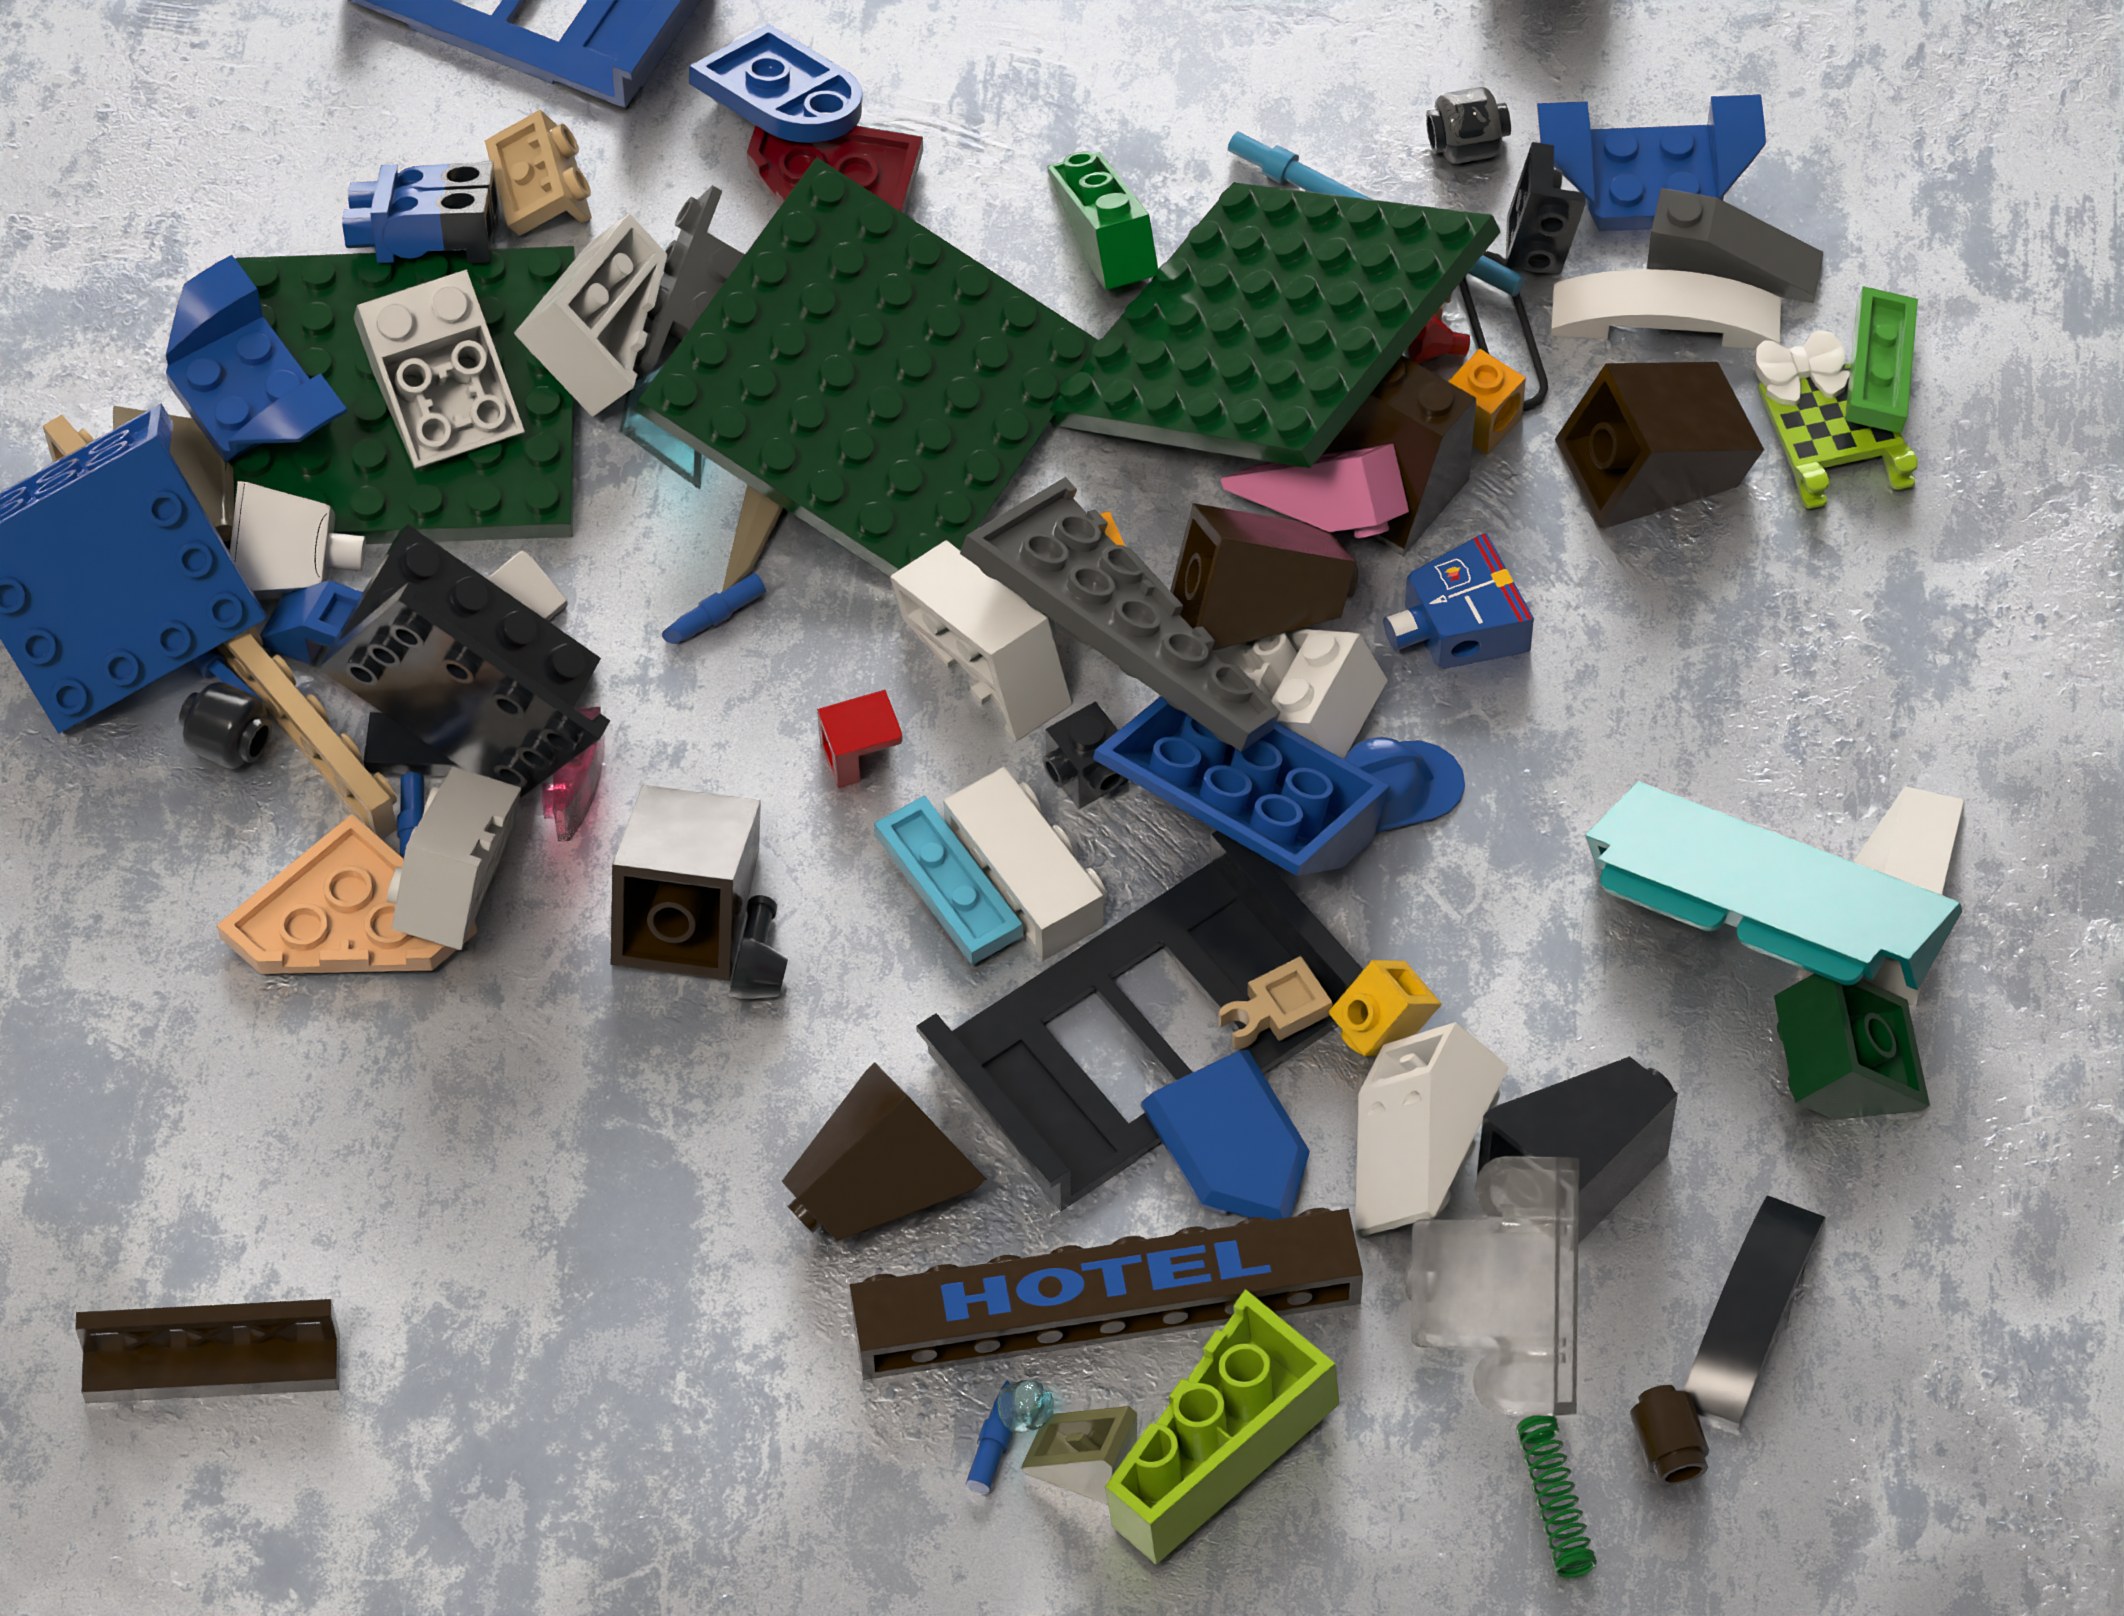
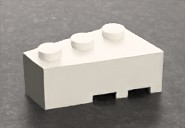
M630 213L587 244L514 333L592 417L634 388L637 373L633 371L636 355L645 346L647 333L643 331L647 312L655 306L667 259V253Z

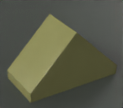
M1130 1406L1047 1414L1040 1425L1021 1469L1030 1476L1108 1505L1105 1485L1137 1442V1412Z

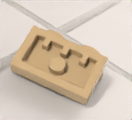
M540 109L484 140L489 160L494 162L496 186L507 226L518 236L564 211H568L581 224L592 219L586 199L591 196V189L585 176L577 167L574 155L579 153V147L574 135L565 124L557 125Z

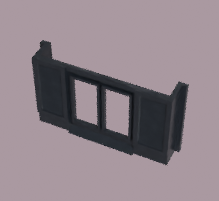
M1218 830L1211 834L1209 864L959 1027L951 1030L937 1013L916 1026L917 1033L928 1045V1053L947 1074L953 1086L1060 1212L1135 1163L1136 1158L1162 1141L1145 1113L1130 1123L1126 1121L1043 1025L1045 1022L1094 991L1172 1082L1193 1072L1112 980L1158 948L1162 947L1218 1011L1230 1002L1251 1000L1248 996V982L1300 956L1331 999L1332 1007L1363 971V968L1261 855ZM1329 1015L1278 1041L1269 1027L1261 1031L1251 1045L1240 1050H1249L1262 1073H1265L1278 1063L1283 1064L1339 1025ZM1241 1021L1229 1023L1235 1031L1247 1026Z

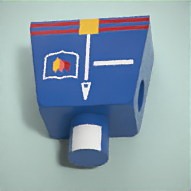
M1487 533L1478 535L1412 571L1406 580V610L1386 616L1383 619L1386 636L1394 650L1423 641L1436 666L1443 669L1531 651L1534 617Z

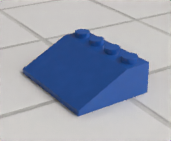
M1162 696L1157 698L1095 750L1093 759L1296 876L1343 868L1373 841L1390 785L1278 722H1276L1274 729L1270 733L1240 752L1232 745L1220 741L1212 731L1185 712L1172 707Z

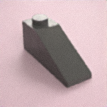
M1661 188L1651 230L1647 269L1676 270L1714 275L1755 286L1778 297L1814 303L1824 252L1717 197Z

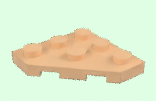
M350 814L217 925L220 939L260 974L432 971L457 950L391 929L396 904L387 902V893L396 868L403 867L404 858L353 814ZM475 920L465 943L477 933Z

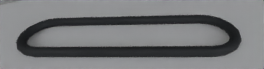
M1490 251L1484 252L1483 256L1503 266L1506 265V259L1501 255ZM1464 277L1459 283V287L1479 349L1489 354L1470 290ZM1519 292L1516 297L1512 296L1540 384L1538 394L1523 403V409H1528L1544 400L1548 391V380Z

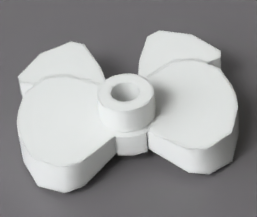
M1818 330L1811 334L1803 347H1793L1790 350L1774 341L1765 340L1756 348V374L1766 387V396L1779 404L1796 406L1800 402L1799 379L1810 377L1821 393L1830 399L1843 393L1849 382L1850 372L1844 370V348L1832 332Z

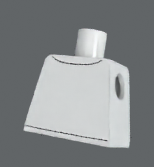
M238 481L230 554L257 600L282 598L286 593L328 581L330 568L362 571L365 561L366 537L334 533L335 513L329 505L248 482Z

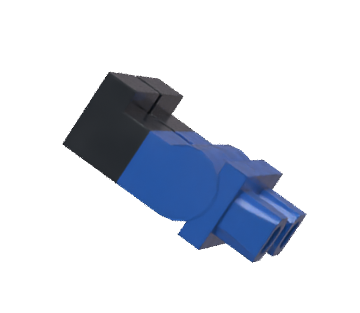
M493 161L412 166L405 168L400 173L398 171V164H386L380 166L377 181L350 182L348 189L349 209H344L342 215L346 248L375 247L377 263L394 262L396 255L412 259L432 250L466 249L467 263L490 262L500 211Z

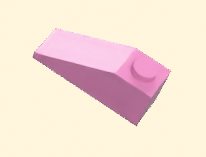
M1394 444L1323 454L1311 468L1271 462L1252 465L1220 478L1223 490L1328 532L1353 529L1355 538L1386 532L1389 530L1387 521L1409 512Z

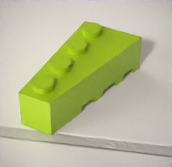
M1246 1289L1234 1304V1314L1222 1331L1216 1329L1204 1346V1356L1187 1380L1182 1378L1169 1395L1170 1403L1156 1423H1150L1105 1485L1112 1527L1156 1565L1340 1404L1335 1362Z

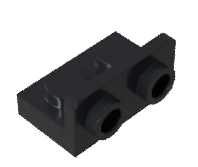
M1537 142L1531 143L1507 214L1505 267L1557 275L1563 270L1585 208L1586 195L1582 192L1561 189L1562 170L1554 169V145Z

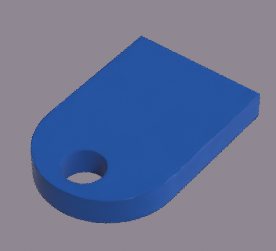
M767 24L689 65L690 85L764 131L785 140L821 142L835 139L851 131L858 124L862 116L863 92L861 84L856 77L771 24Z

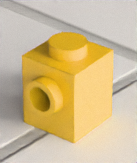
M1371 960L1328 1013L1342 1029L1341 1037L1352 1050L1363 1056H1378L1384 1044L1416 1035L1442 1003L1406 961Z

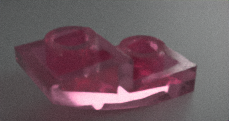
M579 707L577 711L593 720L601 714V707ZM604 733L599 741L553 774V783H542L544 819L555 818L558 842L570 841L590 810L602 773L605 746Z

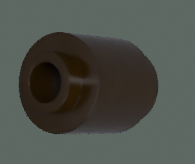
M1660 1385L1641 1393L1638 1397L1639 1403L1630 1410V1417L1648 1470L1651 1473H1656L1658 1481L1662 1485L1685 1483L1704 1474L1708 1469L1705 1457L1709 1454V1447L1691 1394L1687 1391L1676 1390L1673 1385Z

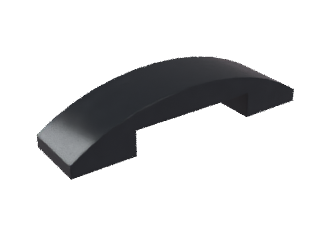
M1768 1195L1764 1199L1724 1285L1683 1390L1691 1394L1698 1415L1739 1430L1759 1382L1764 1361L1801 1273L1804 1274L1824 1226L1825 1216Z

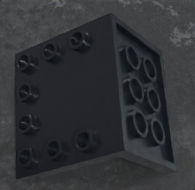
M409 524L397 534L318 667L319 670L465 770L520 787V798L599 741L611 721L602 714L590 720L574 709L577 700L601 660L598 655Z

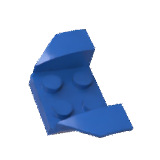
M1761 94L1711 96L1707 125L1590 129L1588 101L1537 103L1540 143L1554 145V167L1562 170V175L1580 192L1586 195L1588 210L1599 232L1652 229L1661 188L1717 197L1724 200V195L1766 145Z
M233 255L213 264L183 284L166 351L168 385L225 463L263 443L300 442L327 423L347 413V408L321 373L309 379L265 320L262 314L258 289Z

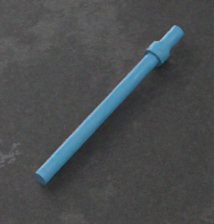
M1239 131L1235 132L1229 141V152L1262 168L1264 176L1281 185L1290 182L1308 192L1371 199L1300 163L1297 154L1279 145L1271 148ZM1483 255L1468 272V274L1513 297L1519 294L1525 282V277Z

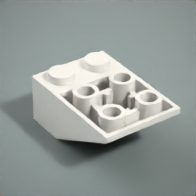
M467 269L357 305L354 315L356 327L373 374L414 469L525 432Z
M1295 629L1213 650L1223 663L1239 666L1281 712L1277 720L1278 723L1342 759L1350 750L1388 681L1360 633Z
M1456 1022L1384 1044L1358 1093L1355 1232L1361 1237L1436 1217L1450 1200L1451 1190L1449 1187L1459 1167L1469 1159L1475 1149L1476 1140L1474 1136L1483 1120V1115L1490 1108L1494 1107L1500 1098L1501 1092L1498 1088L1509 1066Z

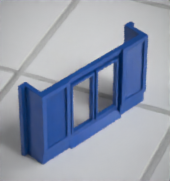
M453 0L348 1L409 24V29L551 84H554V81L626 108L638 89L643 88L702 0H587L559 41L510 23L526 0H502L492 15Z

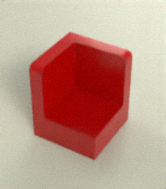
M885 689L817 709L820 743L837 788L860 782L859 756L899 745L903 741L901 728Z

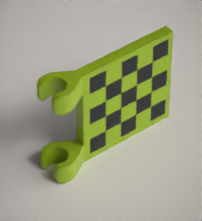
M1851 363L1845 364L1844 370L1850 372ZM1810 377L1799 379L1800 402L1796 406L1782 405L1766 396V387L1762 382L1759 383V394L1795 475L1799 496L1804 508L1811 509L1827 504L1824 490L1828 489L1829 478L1824 468L1877 456H1883L1887 476L1893 489L1899 490L1915 486V478L1912 472L1917 469L1918 460L1914 451L1905 443L1900 433L1845 421L1849 382L1843 393L1830 399L1821 393Z

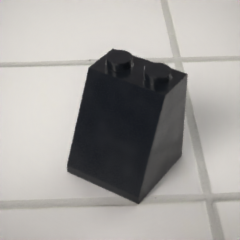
M1629 1056L1494 1106L1483 1115L1477 1177L1572 1251L1668 1155L1678 1093L1674 1091L1671 1083L1662 1073L1653 1068H1644Z

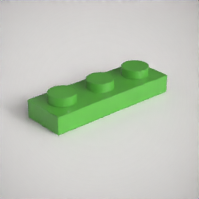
M1865 286L1862 287L1856 304L1845 421L1902 433L1908 418L1918 299Z

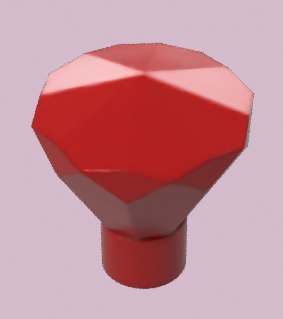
M1434 315L1409 345V359L1417 364H1421L1446 354L1466 357L1470 348V335L1453 332Z

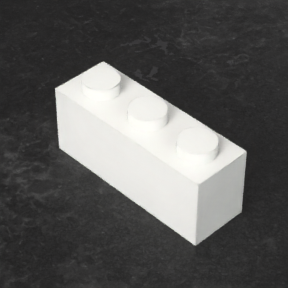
M1004 766L943 800L944 821L1023 924V936L1042 961L1103 927V901L1107 899V894L1102 881L1093 869L1087 868L1084 870L1073 856L1074 851L1071 842L1062 828L1058 825L1051 827L1041 815L1038 799L1028 784L1025 782L1018 784Z

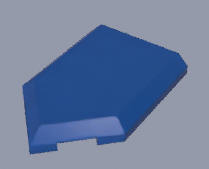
M1238 1050L1152 1092L1141 1102V1108L1201 1208L1224 1215L1227 1212H1231L1248 1218L1264 1217L1269 1220L1291 1217L1310 1150L1249 1050Z

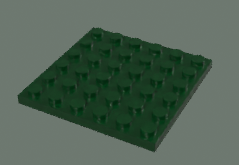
M816 157L639 398L634 411L890 577L946 540L961 551L966 535L979 528L1051 423L1055 413L1049 409L1061 395V384L1068 377L1082 369L1093 355L1092 349L1098 339Z
M1233 182L1229 188L1222 192L1219 200L1199 224L1190 230L1188 237L1167 262L1159 267L1156 276L1151 279L1136 299L1127 305L1124 313L1104 337L1095 343L1092 349L1093 355L1082 369L1064 380L1060 386L1061 395L1049 409L1055 413L1051 424L1311 468L1501 231L1492 214Z
M574 246L492 249L489 263H467L466 250L427 251L422 256L412 259L396 255L394 262L377 263L376 253L235 258L258 289L262 314L265 320L309 379L321 373L347 408V413L327 423L300 442L263 443L230 460L229 463L233 467L234 508L239 481L329 505L335 513L334 533L365 536L366 544L393 543L399 531L407 524L433 542L573 537L574 397L514 333L576 259ZM467 269L525 432L414 469L371 369L354 321L356 307L359 304ZM231 540L223 542L226 548L230 549Z

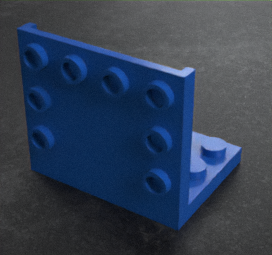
M162 403L0 492V639L58 734L266 619L265 611L169 452L173 422Z

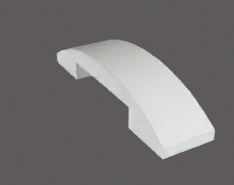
M1637 269L1594 273L1554 283L1551 336L1608 339L1609 326L1722 333V347L1756 349L1764 340L1774 341L1780 345L1781 298L1746 283L1695 272Z

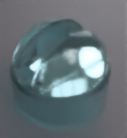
M1021 1380L1008 1384L999 1393L998 1412L1003 1424L1013 1433L1023 1434L1037 1430L1052 1417L1054 1398L1049 1391H1045L1042 1383L1037 1380Z

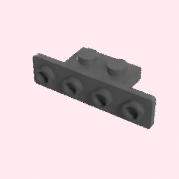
M713 185L698 199L690 197L676 218L675 226L681 230L677 240H673L665 250L667 259L655 306L647 312V318L643 327V331L647 333L645 346L637 352L633 371L637 373L635 384L657 363L668 333L683 340L745 255L707 233L722 194V190Z

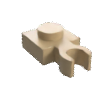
M1300 956L1248 982V996L1251 1000L1233 1001L1224 1005L1218 1012V1025L1222 1028L1232 1021L1245 1023L1247 1025L1245 1028L1232 1033L1233 1048L1242 1049L1251 1045L1257 1039L1258 1034L1269 1027L1278 1041L1322 1020L1330 1015L1328 1012L1332 1008V1001Z

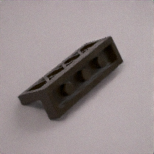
M332 1299L76 1312L75 1330L83 1351L81 1392L85 1404L339 1390L340 1332Z

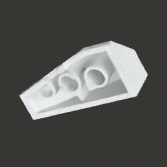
M1905 786L1852 862L1942 895L1964 799ZM1886 956L1873 980L1862 977V979L1907 999L1908 1004L1917 1005L1921 985L1918 990L1906 986L1900 961ZM1798 968L1796 978L1805 979L1814 973Z

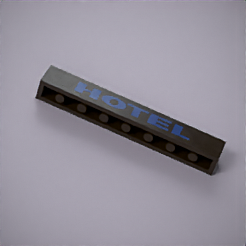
M1312 1208L1294 1217L1269 1220L1264 1217H1252L1229 1227L1208 1230L1204 1227L1193 1226L1181 1229L1174 1235L1149 1239L1141 1236H1127L1116 1240L1110 1245L1090 1248L1068 1245L1059 1247L1050 1254L1024 1258L1017 1255H1002L991 1259L985 1264L965 1267L942 1264L928 1269L925 1273L899 1277L892 1274H877L866 1278L863 1282L849 1284L862 1378L867 1380L1226 1325L1234 1314V1304L1245 1289L1278 1316L1361 1304L1363 1272L1349 1208L1334 1211L1328 1208Z

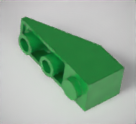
M1082 151L1072 153L1066 156L1063 162L1047 166L1048 174L1088 266L1103 287L1108 290L1156 276L1158 263L1149 213L1101 152Z

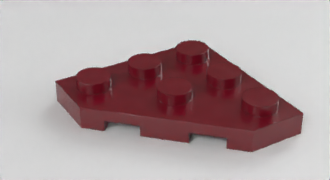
M755 125L747 150V161L750 170L779 207L817 157L905 214L924 151L923 136L856 125L851 131L835 139L821 142H796L776 137Z

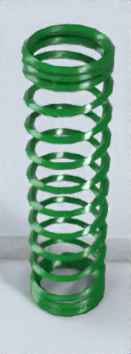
M1550 1414L1532 1415L1520 1421L1515 1431L1518 1435L1517 1438L1522 1441L1520 1443L1521 1450L1527 1453L1524 1457V1462L1527 1466H1530L1528 1476L1534 1480L1532 1490L1538 1494L1535 1503L1538 1507L1542 1508L1539 1517L1542 1521L1546 1522L1543 1526V1531L1546 1535L1550 1536L1547 1540V1545L1550 1549L1554 1550L1551 1554V1559L1554 1562V1571L1560 1577H1578L1590 1572L1597 1564L1596 1557L1594 1556L1595 1552L1585 1548L1590 1544L1591 1539L1581 1536L1566 1540L1557 1547L1552 1544L1553 1538L1574 1537L1582 1534L1587 1528V1525L1584 1523H1571L1578 1520L1583 1515V1511L1574 1508L1567 1509L1579 1501V1497L1575 1495H1564L1575 1487V1484L1571 1481H1561L1567 1478L1572 1470L1567 1467L1554 1468L1562 1465L1567 1460L1565 1454H1552L1560 1450L1564 1444L1560 1440H1550L1560 1431L1556 1417ZM1551 1423L1549 1426L1538 1428L1532 1432H1524L1535 1425ZM1525 1443H1527V1444H1536V1443H1539V1444L1533 1446L1530 1450H1527V1449L1525 1448ZM1549 1444H1559L1550 1450L1535 1451ZM1529 1455H1547L1538 1459L1533 1464L1529 1461ZM1552 1458H1563L1562 1460L1556 1463L1548 1465H1539L1540 1463ZM1533 1469H1550L1537 1478L1532 1474ZM1566 1471L1565 1474L1559 1477L1542 1479L1549 1474ZM1537 1482H1557L1547 1486L1541 1492L1536 1488ZM1571 1485L1565 1490L1547 1493V1491L1553 1488ZM1541 1496H1560L1545 1505H1542L1540 1502ZM1575 1499L1565 1505L1551 1506L1562 1500ZM1567 1509L1553 1515L1549 1519H1546V1517L1544 1516L1545 1510L1556 1511ZM1579 1513L1568 1519L1555 1520L1566 1514ZM1571 1523L1562 1526L1553 1533L1548 1530L1549 1524ZM1582 1527L1580 1530L1572 1533L1559 1534L1570 1528ZM1586 1541L1584 1544H1581L1579 1546L1571 1548H1562L1574 1542ZM1557 1552H1565L1556 1558ZM1577 1565H1581V1566L1573 1567V1568H1561V1567H1563V1566H1577Z

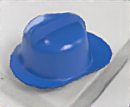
M1386 737L1368 738L1356 744L1344 757L1345 761L1390 785L1375 833L1431 821L1446 815L1460 802L1465 788L1463 769L1455 757L1440 746L1425 741L1399 742L1398 740Z

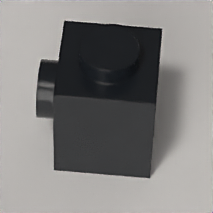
M1096 701L1045 729L1046 755L1042 757L1044 768L1052 782L1057 787H1062L1078 809L1085 807L1129 782L1127 778L1093 759L1095 750L1119 731Z

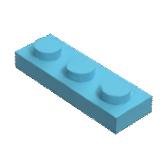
M925 795L874 823V835L971 965L1023 937V924Z

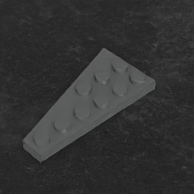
M1066 477L966 535L960 554L978 566L986 576L1005 585L1022 597L1030 607L1043 612L1070 631L1078 641L1090 645L1117 664L1125 674L1137 678L1165 698L1172 707L1185 712L1212 731L1220 741L1232 745L1242 752L1274 729L1281 713L1278 708L1239 666L1223 663L1211 650L1215 642L1213 637L1203 626L1194 629L1189 626L1180 616L1183 608L1181 602L1131 548L1116 545L1105 534L1108 524L1106 520L1096 510H1090L1087 513L1074 500L1077 489Z

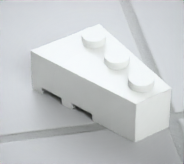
M947 540L890 576L903 620L947 668L956 662L959 663L976 682L975 685L970 687V693L981 705L990 699L996 703L1004 712L1006 724H1004L1005 731L1016 742L1072 705L1053 638L1057 635V628L1053 619L1043 612L1030 607L1023 598L999 581L986 576L978 566L960 554V550Z
M453 766L441 787H432L425 805L423 817L418 826L414 827L406 845L403 867L396 868L388 889L387 902L396 904L391 929L462 950L513 831L521 793L520 787Z

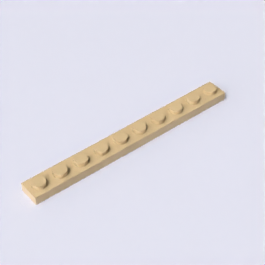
M62 414L43 425L50 455L54 462L94 441L85 429L77 432ZM254 626L213 648L216 653H221L225 657V663L232 672L264 701L267 713L364 825L381 839L397 830L392 806L397 803V797L388 781L379 772L371 776L362 765V755L353 740L346 733H342L339 736L335 734L328 725L330 721L321 703L312 694L304 697L295 687L296 680L289 666L279 655L270 658L262 648L263 641Z

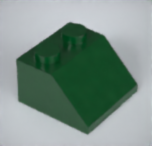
M1815 973L1774 995L1779 1020L1777 1032L1784 1045L1789 1070L1788 1086L1795 1099V1103L1834 1120L1916 1112L1930 1106L1907 999L1864 979L1853 985H1843Z

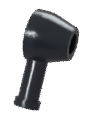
M756 895L752 896L747 903L746 912L748 916L728 995L740 999L778 997L788 962L786 957L766 945L771 920L776 916L777 904L770 897Z

